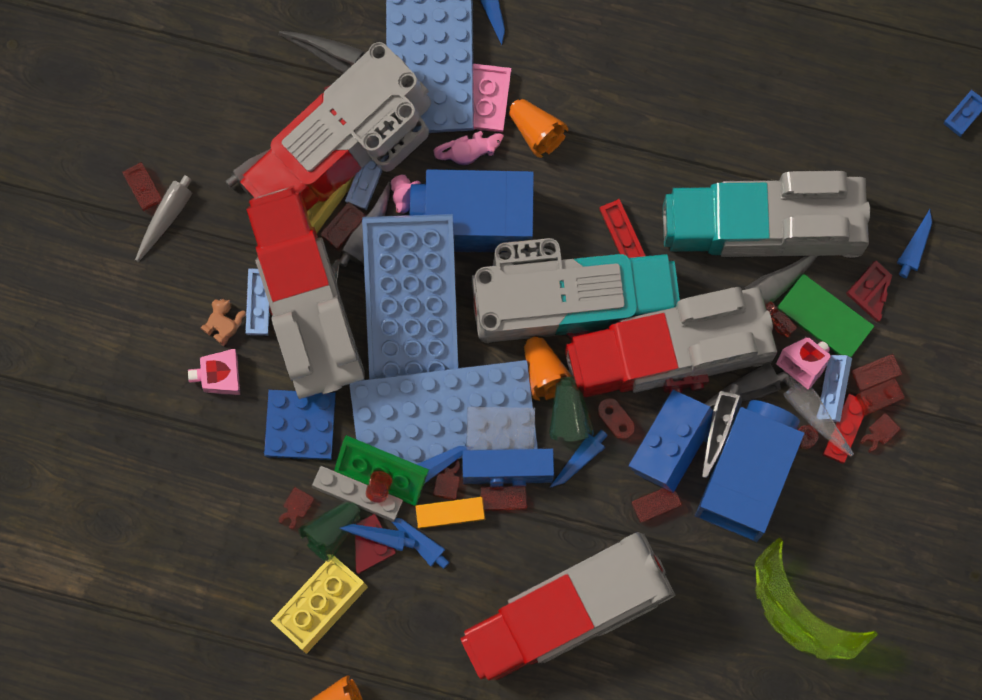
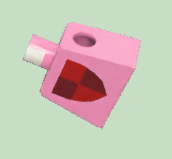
M804 338L784 348L776 364L809 390L824 372L831 358L828 353L829 346L825 342L816 344L810 338Z
M235 349L201 357V368L188 370L189 383L202 382V389L206 393L240 395L238 357Z

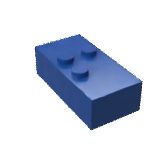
M672 390L629 467L636 475L674 493L710 430L713 416L711 407Z
M553 449L462 450L463 484H490V487H503L505 483H512L513 487H524L526 483L553 482Z

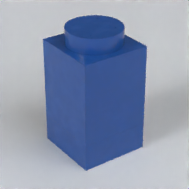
M426 170V184H411L410 216L453 214L454 252H495L497 246L502 243L532 240L533 172Z
M751 400L747 409L741 407L736 415L723 450L718 457L695 517L758 542L766 531L803 438L804 432L797 430L800 420L792 413L762 401Z

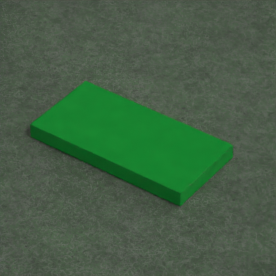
M805 274L799 278L777 307L778 311L817 340L827 343L829 349L838 355L851 357L874 327V325Z
M346 435L334 471L416 506L429 469Z

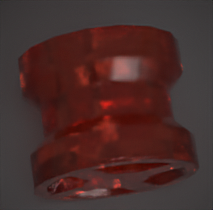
M803 425L798 429L805 433L799 448L807 450L816 444L818 431L811 425Z

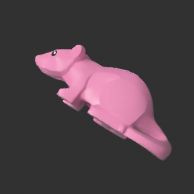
M479 131L473 135V139H468L467 136L436 147L433 150L434 156L440 160L451 159L457 164L469 165L482 155L488 154L492 156L504 135L494 134L488 138H482L483 133ZM451 147V149L447 152H442L443 150Z

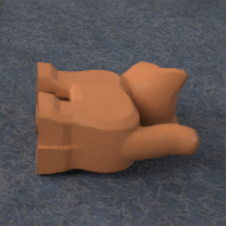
M215 299L212 302L213 313L209 316L206 325L201 327V330L209 336L214 330H217L219 334H215L213 337L217 342L225 346L228 339L237 332L242 319L246 316V311L238 312L235 320H231L225 317L232 306L230 300Z

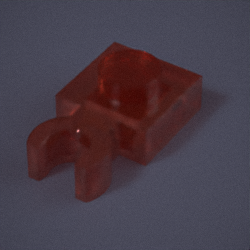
M770 301L765 307L774 320V328L779 334H785L789 338L797 327Z
M884 413L869 427L868 430L872 435H865L860 443L863 444L866 440L871 441L872 447L868 452H873L878 446V441L884 445L900 430V427Z
M456 461V465L452 469L446 467L444 469L445 474L438 473L434 496L456 500L460 477L454 476V474L459 470V461Z
M294 487L283 506L288 511L280 516L279 523L282 524L286 518H289L292 521L289 529H294L297 515L304 518L314 498Z

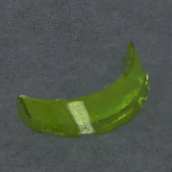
M779 537L757 558L754 567L756 569L757 583L755 591L757 599L761 600L765 609V617L775 631L783 636L785 641L802 652L805 650L817 655L816 658L824 660L828 658H846V660L855 658L878 633L876 631L857 633L841 630L813 615L797 598L787 580L782 560L783 540Z

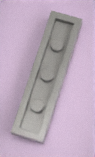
M323 466L320 467L312 484L313 489L392 522L395 521L403 503L402 499Z

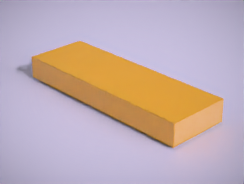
M483 497L416 506L419 529L485 520Z

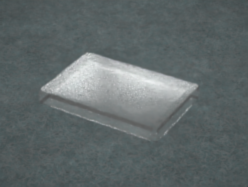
M467 407L466 450L534 449L535 408Z

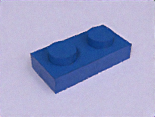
M971 89L943 124L961 137L982 112V97Z

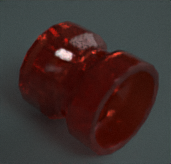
M383 471L373 472L365 491L366 497L376 503L384 502L387 499L388 490L392 484L391 476Z

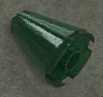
M563 377L556 384L549 429L550 438L558 440V436L564 437V441L589 438V433L594 434V428L580 387H577L574 377Z
M345 501L298 528L299 535L302 539L307 538L309 542L307 546L316 556L323 561L327 559V562H329L350 534L340 528L356 524L360 519L359 513L361 511L355 503Z

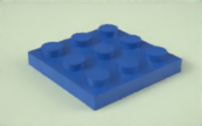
M269 390L264 456L332 460L336 394L318 393L299 399L296 391Z

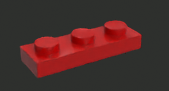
M620 199L601 206L599 210L619 254H624L628 258L644 257V251Z
M848 394L843 405L841 420L836 422L823 456L844 464L869 402Z

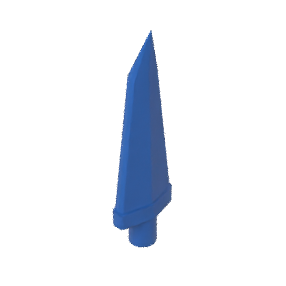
M480 0L502 45L505 28L499 0Z
M930 209L897 261V264L902 266L899 275L903 278L908 277L911 269L916 271L919 269L932 226Z
M600 430L595 437L588 434L550 487L568 481L599 452H602L605 447L601 442L608 435L603 430Z
M458 446L418 463L417 465L429 469L425 483L463 455L462 450H471L473 447Z
M396 518L392 522L398 530L404 531L406 538L415 540L414 548L426 560L429 566H433L435 562L443 569L448 566L450 562L442 556L445 551L442 546L435 543L403 519Z
M356 524L340 528L399 551L403 550V546L413 548L415 544L414 539L406 538L404 531L400 530L396 531Z

